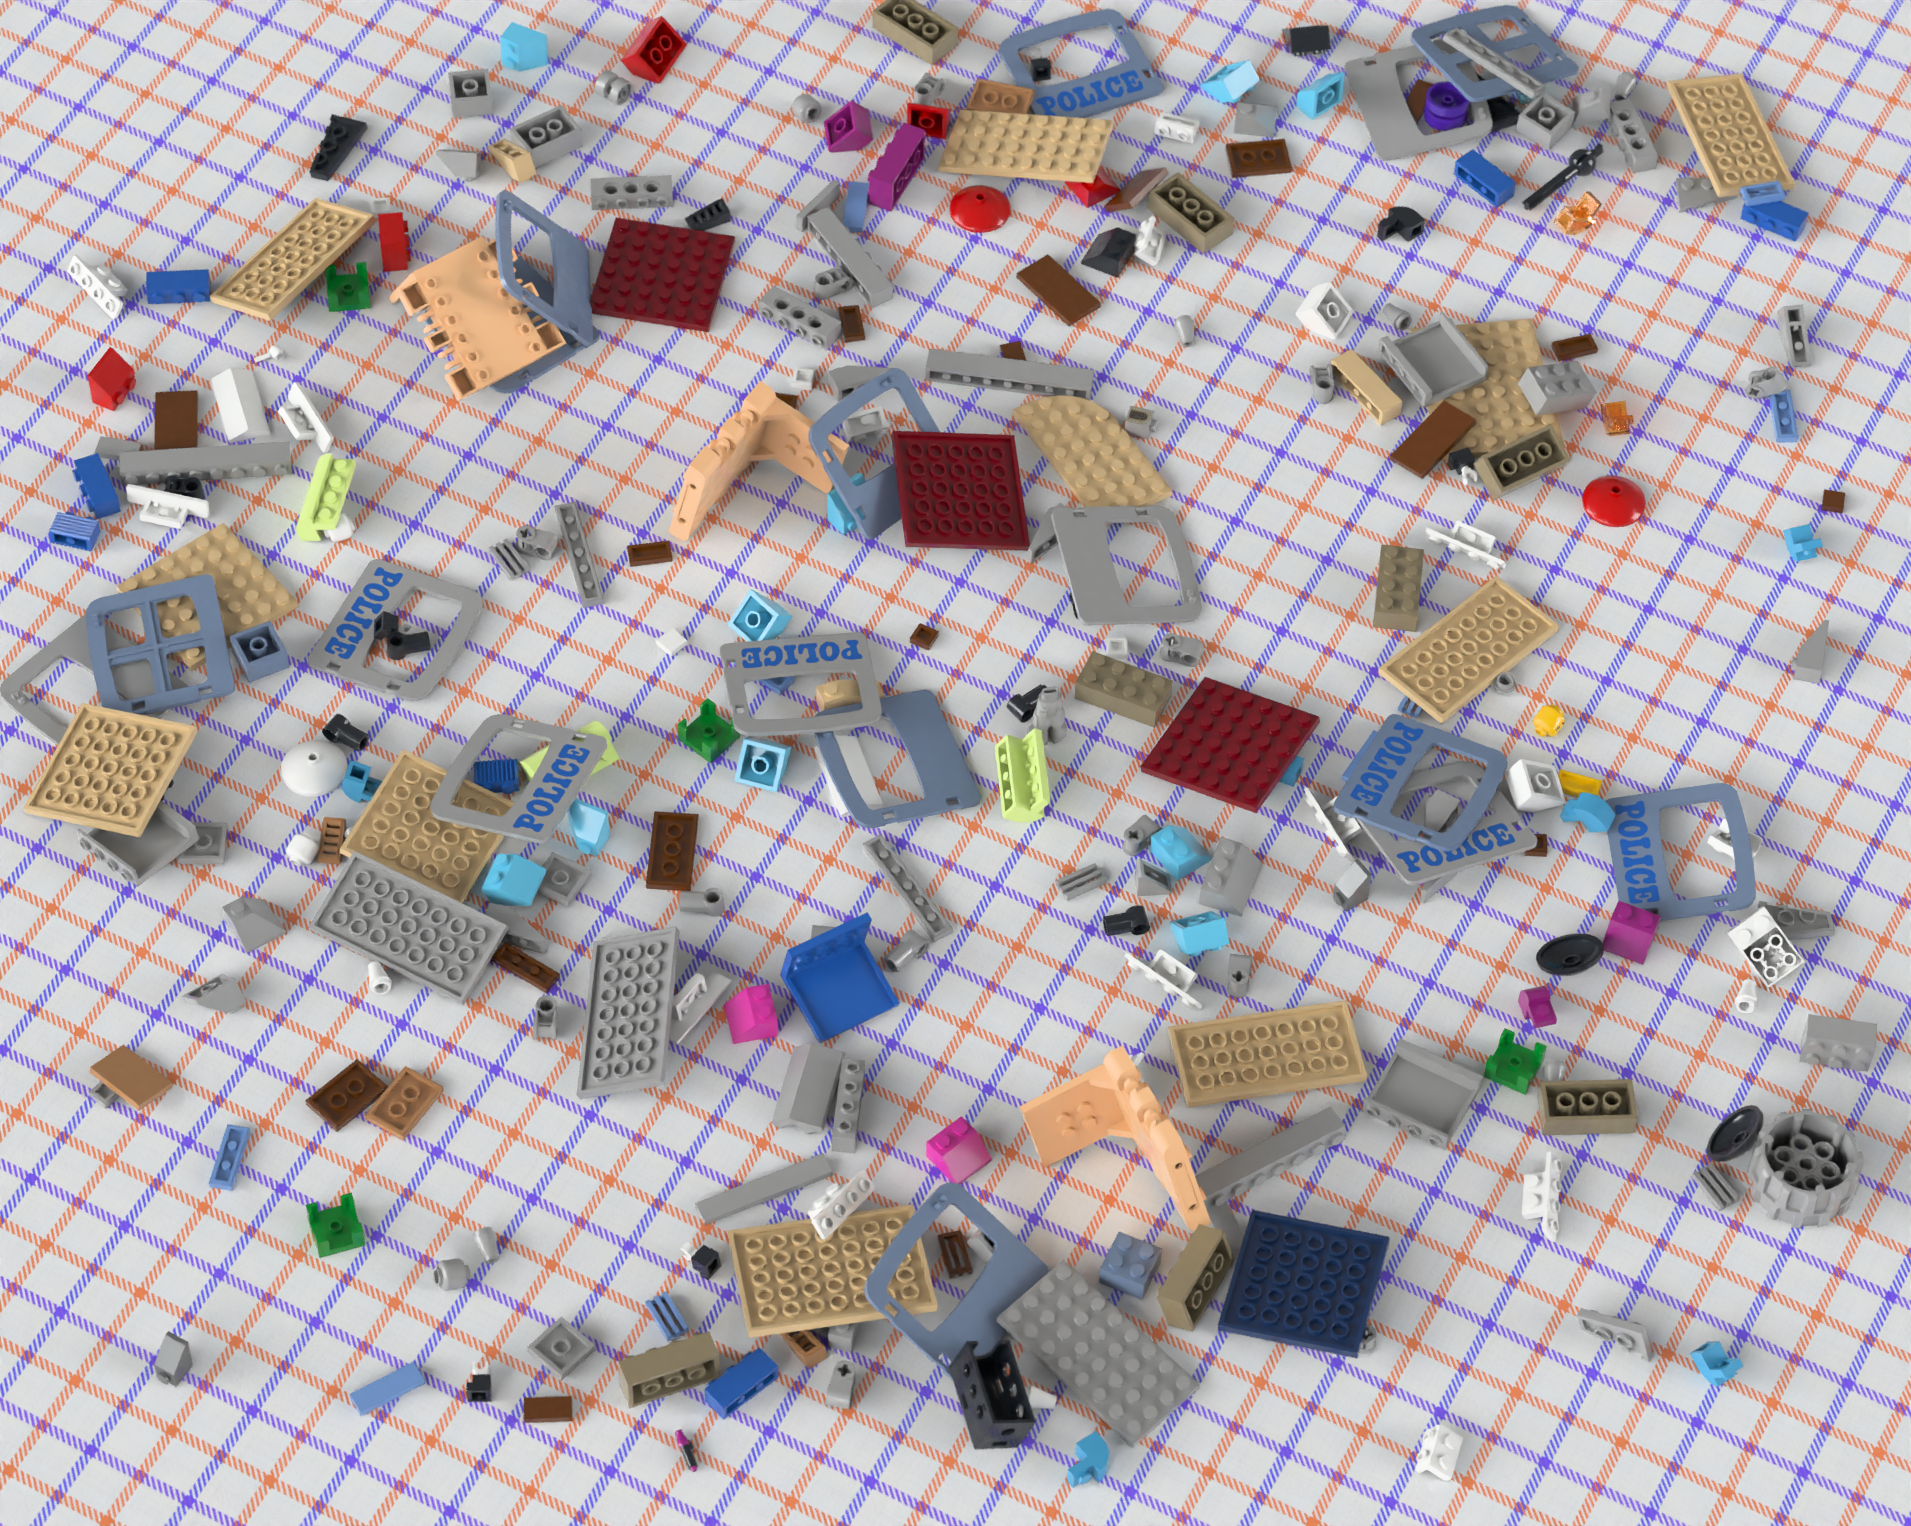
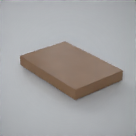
M977 78L966 110L1028 114L1035 90Z
M124 1044L90 1067V1073L138 1111L172 1088L173 1082Z
M405 1066L365 1114V1120L403 1141L443 1093V1086Z

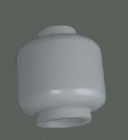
M802 94L794 100L792 112L802 122L812 123L820 116L821 105L811 95Z
M458 1258L440 1261L433 1270L434 1282L443 1291L462 1289L466 1285L467 1279H470V1269L468 1265H464L463 1261Z

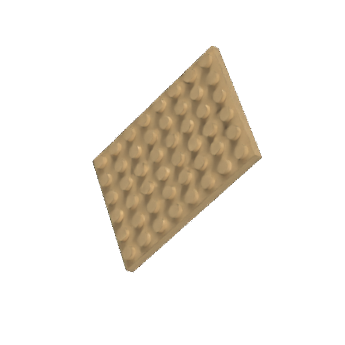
M1532 318L1455 325L1464 334L1469 344L1475 347L1478 355L1487 362L1489 369L1486 381L1427 406L1430 415L1443 401H1446L1476 419L1477 424L1449 453L1469 447L1473 458H1478L1549 424L1553 426L1564 446L1557 414L1536 415L1518 385L1528 367L1544 365ZM1422 328L1410 329V333H1413ZM1449 453L1441 461L1448 460Z
M913 1204L851 1213L827 1239L820 1237L812 1223V1219L728 1230V1240L748 1338L885 1319L886 1317L881 1312L879 1313L866 1299L864 1292L865 1282L890 1243L915 1213ZM921 1237L906 1255L887 1286L889 1295L911 1315L938 1311ZM888 1303L885 1309L895 1316L897 1311Z

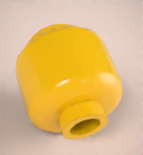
M1553 704L1542 706L1532 720L1535 726L1534 731L1541 737L1556 736L1565 723L1564 712Z

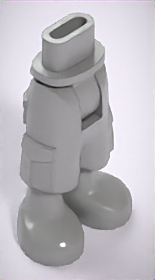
M1055 686L1042 689L1033 713V724L1027 728V734L1034 728L1042 730L1044 746L1048 743V734L1054 744L1061 742L1067 734L1065 710L1061 700L1062 696L1058 687Z

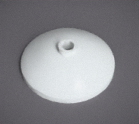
M312 740L300 743L288 751L281 764V774L283 781L292 791L304 796H322L334 791L343 783L348 764L346 756L337 746L326 741Z

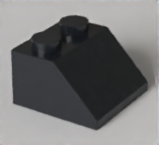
M1328 25L1282 29L1288 53H1294V57L1305 56L1308 51H1313V55L1324 54L1326 49H1330Z
M1118 227L1098 234L1082 259L1081 264L1118 278L1135 251L1136 234Z

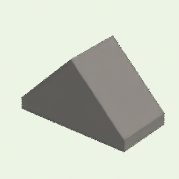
M1140 858L1136 860L1135 884L1137 896L1168 895L1172 893L1168 873Z

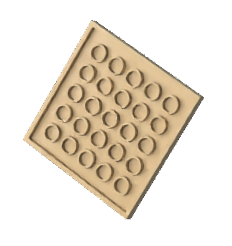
M224 523L117 585L118 592L123 593L203 574L211 575L215 582L228 649L231 648V635L268 621L273 623L298 607V601ZM184 596L157 603L161 633L164 638L189 634L201 629L191 597ZM135 607V611L141 616L140 608ZM202 646L174 652L190 671L206 663L205 648Z
M82 703L23 809L26 813L141 837L198 730L193 725Z
M402 750L342 844L340 853L350 858L352 853L356 851L464 904L505 835L436 819L432 815L430 804L448 771L410 752ZM464 779L451 805L491 815L503 816L515 802Z

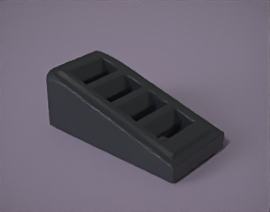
M719 199L686 217L685 222L692 230L705 231L730 222V210L724 200Z

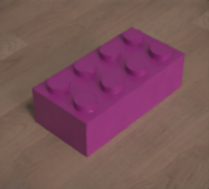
M903 123L901 128L895 131L892 142L888 143L885 148L884 155L878 158L875 169L869 172L868 181L870 186L867 192L869 204L892 212L925 159L926 130Z

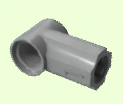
M714 887L707 889L705 892L681 891L679 909L684 912H706L713 917L719 916L725 910L723 893L720 889Z
M911 929L903 935L900 943L884 957V962L890 970L899 972L914 958H921L928 951L930 944Z

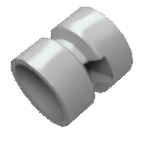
M605 70L597 78L595 92L617 105H622L630 97L632 83L610 70Z

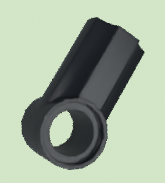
M427 631L404 635L401 632H392L387 637V655L392 660H401L406 654L431 650Z
M1040 684L1023 696L1021 694L1014 695L1008 701L1007 709L1020 722H1027L1033 717L1039 694L1042 692V689L1048 687Z
M336 714L322 729L323 735L330 742L337 743L339 741L356 751H362L369 740L367 733L352 726L349 720L341 714Z
M1140 905L1128 908L1125 913L1103 917L1104 931L1107 936L1131 932L1133 935H1142L1150 930L1145 909Z

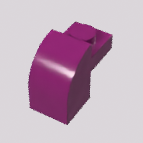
M1546 986L1521 990L1518 1003L1525 1020L1531 1019L1534 1028L1557 1023V1017L1550 1002L1551 994Z

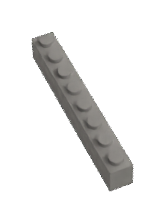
M929 349L925 381L1046 397L1074 396L1090 401L1094 370L942 349Z
M290 442L119 452V472L122 485L164 483L165 478L168 476L195 477L199 480L292 475V455Z
M1328 1107L1196 1175L1198 1187L1202 1188L1207 1198L1204 1200L1206 1210L1213 1205L1220 1206L1227 1200L1242 1195L1246 1190L1261 1185L1267 1179L1278 1176L1293 1166L1300 1165L1304 1160L1314 1155L1321 1154L1323 1150L1340 1144L1345 1140V1124L1332 1108Z

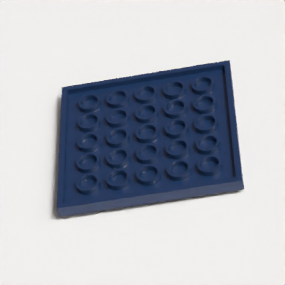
M1252 1210L1218 1322V1330L1358 1359L1390 1243V1237Z

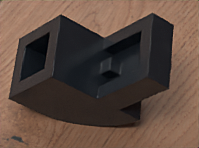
M1392 207L1388 211V218H1384L1378 223L1377 237L1384 241L1398 233L1409 242L1423 234L1425 219L1409 207Z

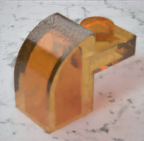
M1585 191L1574 207L1564 206L1553 222L1564 234L1577 235L1594 224L1596 220L1593 217L1602 204L1590 191Z
M1626 401L1600 405L1602 422L1607 436L1630 434L1629 425L1633 424L1634 420L1633 415L1627 416Z

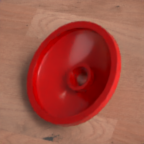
M973 185L963 188L953 196L950 202V216L959 227L970 232L986 233L1002 227L1010 215V203L1007 197L1001 191L986 185Z
M1609 475L1596 478L1586 486L1582 496V505L1587 515L1597 523L1608 527H1624L1640 519L1645 510L1646 499L1641 488L1633 481L1624 477Z

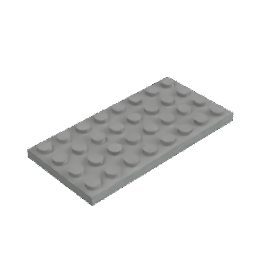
M356 851L352 853L309 925L311 931L374 962L378 961L382 966L463 1006L509 929L506 924Z
M676 926L593 941L577 1096L580 1100L665 1085L680 934Z
M1062 1260L997 1317V1322L1132 1448L1200 1387V1384L1065 1260Z

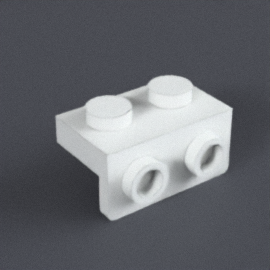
M1161 112L1160 117L1155 120L1154 134L1193 144L1200 121Z
M1154 216L1147 221L1144 220L1140 225V235L1134 243L1136 248L1133 254L1153 267L1159 261L1167 233L1154 226L1156 220Z
M882 406L853 413L842 422L848 442L855 441V443L867 440V437L873 435L875 438L884 436L891 427L890 422L887 423Z
M1725 818L1719 829L1710 836L1707 843L1712 845L1716 851L1732 856L1734 860L1730 833ZM1748 830L1752 857L1754 858L1763 838Z
M1442 1424L1426 1430L1422 1437L1421 1451L1417 1455L1415 1471L1421 1473L1428 1470L1445 1481L1452 1479L1463 1437Z

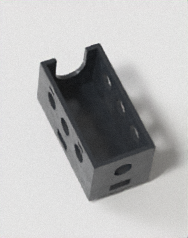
M999 1340L989 1353L981 1356H975L973 1352L978 1345V1341H967L950 1364L949 1370L974 1450L1018 1448L1036 1421L1010 1340ZM1007 1363L1009 1364V1367H1010V1373H1009V1375H1007V1372H1006ZM1014 1384L1016 1385V1395H1015V1396H1014V1394H1013V1385H1014ZM1020 1405L1023 1407L1022 1417L1019 1412Z

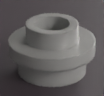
M1500 673L1494 681V687L1498 692L1510 693L1515 689V679L1509 673Z

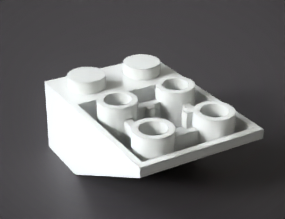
M1763 906L1726 932L1767 988L1805 962Z

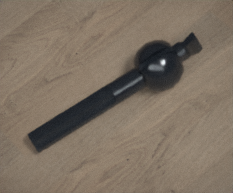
M1599 143L1590 151L1587 149L1574 151L1569 157V166L1522 202L1525 205L1524 208L1531 211L1574 176L1584 177L1590 175L1596 167V158L1603 153V146Z

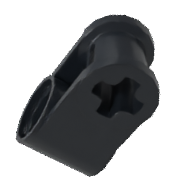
M177 476L165 478L164 492L204 500L202 485L198 478Z

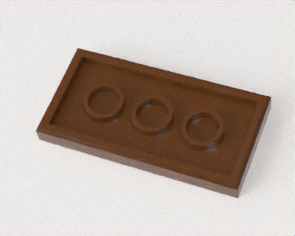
M1048 254L1022 269L1016 275V278L1068 326L1100 308L1101 302Z
M198 390L155 392L154 450L198 447Z
M1443 401L1390 455V459L1423 479L1477 424L1476 419L1450 403Z
M654 811L646 889L691 891L699 814Z

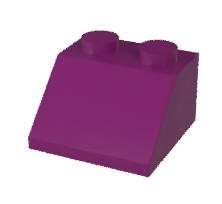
M853 100L824 121L828 151L831 153L859 151L873 140L869 110Z
M1618 900L1602 943L1604 951L1643 965L1658 931L1661 916Z

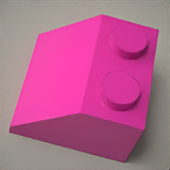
M769 984L747 987L724 1004L733 1044L778 1036V1020Z
M962 1116L926 1142V1157L951 1182L958 1183L959 1185L992 1161L978 1132Z

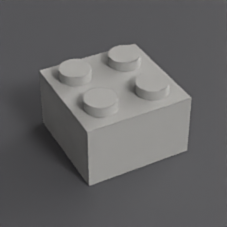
M488 69L448 72L453 118L493 114Z
M1542 92L1519 115L1516 131L1549 151L1572 128L1575 112Z

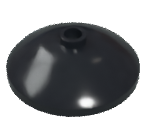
M1569 934L1557 937L1544 944L1537 952L1536 961L1538 967L1548 974L1574 976L1595 966L1602 958L1604 948L1601 940L1593 935Z
M1748 1105L1731 1113L1711 1135L1707 1144V1155L1715 1162H1726L1749 1151L1757 1141L1758 1134L1763 1127V1112L1755 1105Z

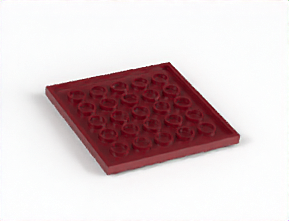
M616 217L590 298L592 314L709 332L735 244V236Z
M919 431L892 432L891 440L905 547L1028 551L1030 542L1014 435Z
M1204 677L1140 766L1141 772L1257 813L1320 723V718L1314 714Z

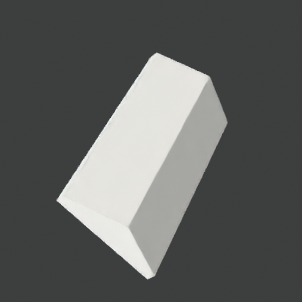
M229 368L211 379L229 443L270 435L252 370Z
M834 735L847 770L868 808L873 810L883 807L856 736ZM817 745L814 747V751L841 818L850 816L829 775Z

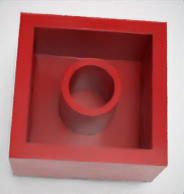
M403 212L378 214L383 272L408 270L407 262L411 261L410 249H406L410 248L409 234H405L409 232L408 221L403 220Z

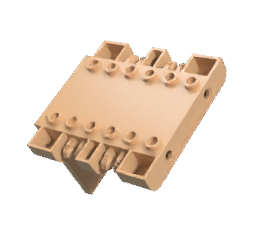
M481 236L417 269L389 296L392 304L401 300L410 316L426 309V313L417 317L418 322H423L430 317L433 324L426 326L423 331L425 334L436 328L438 331L425 337L424 341L431 353L446 346L448 347V349L438 354L439 359L452 354L454 360L446 363L444 367L448 370L458 365L459 368L448 373L445 378L458 401L475 394L566 344L557 326L550 321L534 327V324L544 318L541 315H537L530 320L527 313L533 310L529 307L524 308L525 303L518 301L505 290L499 277L496 239L486 243L484 237ZM512 249V258L514 263L518 259V257ZM521 278L516 279L519 284L523 283ZM532 282L523 286L537 297L539 296Z
M759 381L744 399L741 411H736L732 418L729 417L721 426L717 440L712 439L709 445L704 446L689 464L688 469L683 475L685 480L679 500L672 510L674 516L669 533L680 540H687L704 520L707 511L713 504H717L726 494L729 485L737 476L742 475L752 461L774 459L827 494L832 491L835 486L809 442L808 433L810 427L815 422L777 398L772 388ZM830 433L828 435V442L842 465L849 445ZM825 450L822 453L829 463L831 459Z
M1123 1045L1110 1051L1105 1056L1104 1063L1020 1106L1044 1168L1108 1135L1132 1138L1141 1153L1150 1162L1163 1188L1168 1191L1187 1227L1191 1231H1195L1199 1224L1204 1226L1211 1224L1204 1204V1200L1207 1198L1202 1188L1198 1187L1189 1161L1192 1155L1188 1147L1183 1144L1178 1131L1172 1125L1166 1113L1161 1114L1162 1108L1159 1101L1153 1095L1147 1082H1141V1073Z

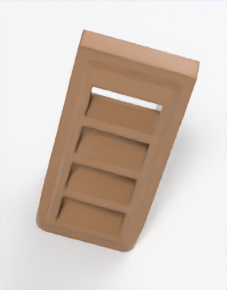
M324 817L318 863L340 865L342 857L340 848L345 841L344 833L347 830L344 818ZM325 852H336V855H333V854H324V853H325Z
M802 1330L792 1338L790 1336L797 1331L780 1334L808 1369L813 1368L827 1358L825 1346L809 1330Z

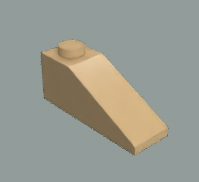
M506 139L487 146L488 151L508 175L516 181L525 182L531 176L536 175L529 151Z
M835 680L816 686V702L820 711L861 703L857 680ZM876 680L879 699L885 698V695L878 681Z

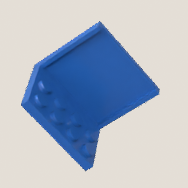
M868 912L787 950L780 976L819 1044L899 1006V1000L865 943L872 921Z

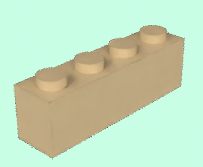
M1350 349L1332 359L1333 376L1380 425L1401 415L1402 400L1400 396L1395 394L1388 384L1376 375L1374 369L1370 368L1360 355H1357Z

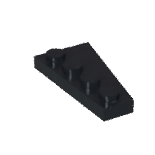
M1476 72L1479 81H1484L1485 79ZM1501 96L1486 100L1492 119L1491 133L1518 123L1519 115L1522 112H1518L1512 102H1507Z
M334 114L331 115V123L325 130V138L321 140L319 145L320 151L316 153L309 171L311 178L327 182L331 179L368 129L366 122Z

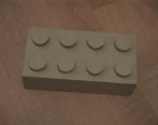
M885 0L873 10V28L932 66L958 45V27L916 0Z
M1179 172L1149 191L1148 209L1203 254L1233 234L1234 217Z
M1549 424L1481 456L1474 463V466L1494 501L1562 469L1571 459L1553 426Z
M1381 544L1373 627L1416 632L1424 549Z
M1092 651L1075 682L1074 698L1155 728L1171 698L1173 680Z
M1632 1079L1540 1081L1537 1098L1542 1135L1634 1133L1638 1117Z
M1199 1224L1195 1232L1191 1234L1185 1249L1179 1254L1175 1266L1169 1271L1165 1283L1159 1288L1156 1297L1168 1326L1193 1332L1235 1260L1224 1230Z
M710 1332L696 1333L690 1338L681 1341L675 1340L666 1346L651 1348L645 1353L636 1356L630 1355L618 1361L620 1386L629 1409L720 1378L719 1353Z

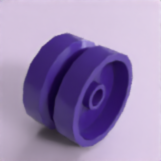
M1451 82L1433 84L1426 94L1425 122L1429 126L1441 131L1463 127L1467 121L1470 101Z

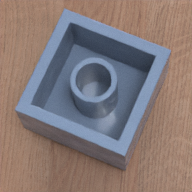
M271 621L230 636L232 653L249 683L289 668L287 650Z
M1118 1232L1100 1268L1099 1283L1143 1300L1161 1263L1162 1248Z

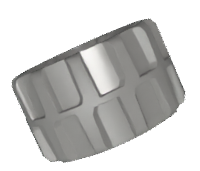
M1802 1109L1801 1112L1790 1114L1783 1112L1776 1115L1773 1124L1761 1128L1749 1163L1747 1177L1753 1183L1751 1189L1753 1200L1760 1203L1767 1211V1215L1773 1220L1779 1219L1792 1224L1791 1227L1799 1229L1802 1226L1817 1225L1818 1228L1823 1227L1836 1215H1844L1848 1211L1851 1199L1857 1189L1864 1162L1863 1154L1857 1150L1855 1144V1134L1851 1130L1847 1131L1845 1127L1838 1123L1836 1117L1830 1114L1826 1116L1815 1113L1811 1109Z

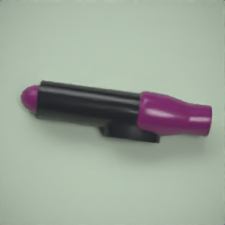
M679 1429L675 1431L678 1446L689 1470L696 1472L698 1465L693 1455L694 1447L691 1441L685 1437L683 1431Z

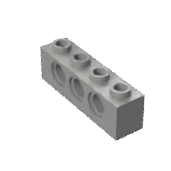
M1631 98L1610 102V118L1605 119V121L1610 124L1612 135L1618 141L1619 150L1623 151L1627 166H1630L1633 173L1656 169L1658 154Z
M672 175L590 178L592 210L673 207Z
M773 286L759 300V314L765 319L777 323L780 327L790 330L798 337L804 338L826 351L841 336V321L776 286Z
M842 1058L832 1131V1151L855 1153L865 1080V1060Z

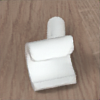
M274 345L270 348L269 352L255 357L254 360L257 363L273 357L276 361H281L285 355L279 346Z

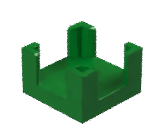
M366 262L356 263L357 274L336 275L335 265H329L325 269L329 312L371 309Z
M708 698L700 705V716L687 726L685 718L678 723V740L709 763H712L740 738V733L733 726L732 717L730 725L716 715V704Z
M1504 1028L1500 1036L1498 1048L1494 1055L1489 1056L1486 1062L1484 1077L1526 1095L1544 1061L1547 1046L1536 1042L1534 1051L1513 1043L1515 1033Z
M352 1192L340 1196V1206L319 1211L317 1202L306 1204L307 1217L319 1258L365 1246L364 1233L361 1222L359 1223Z

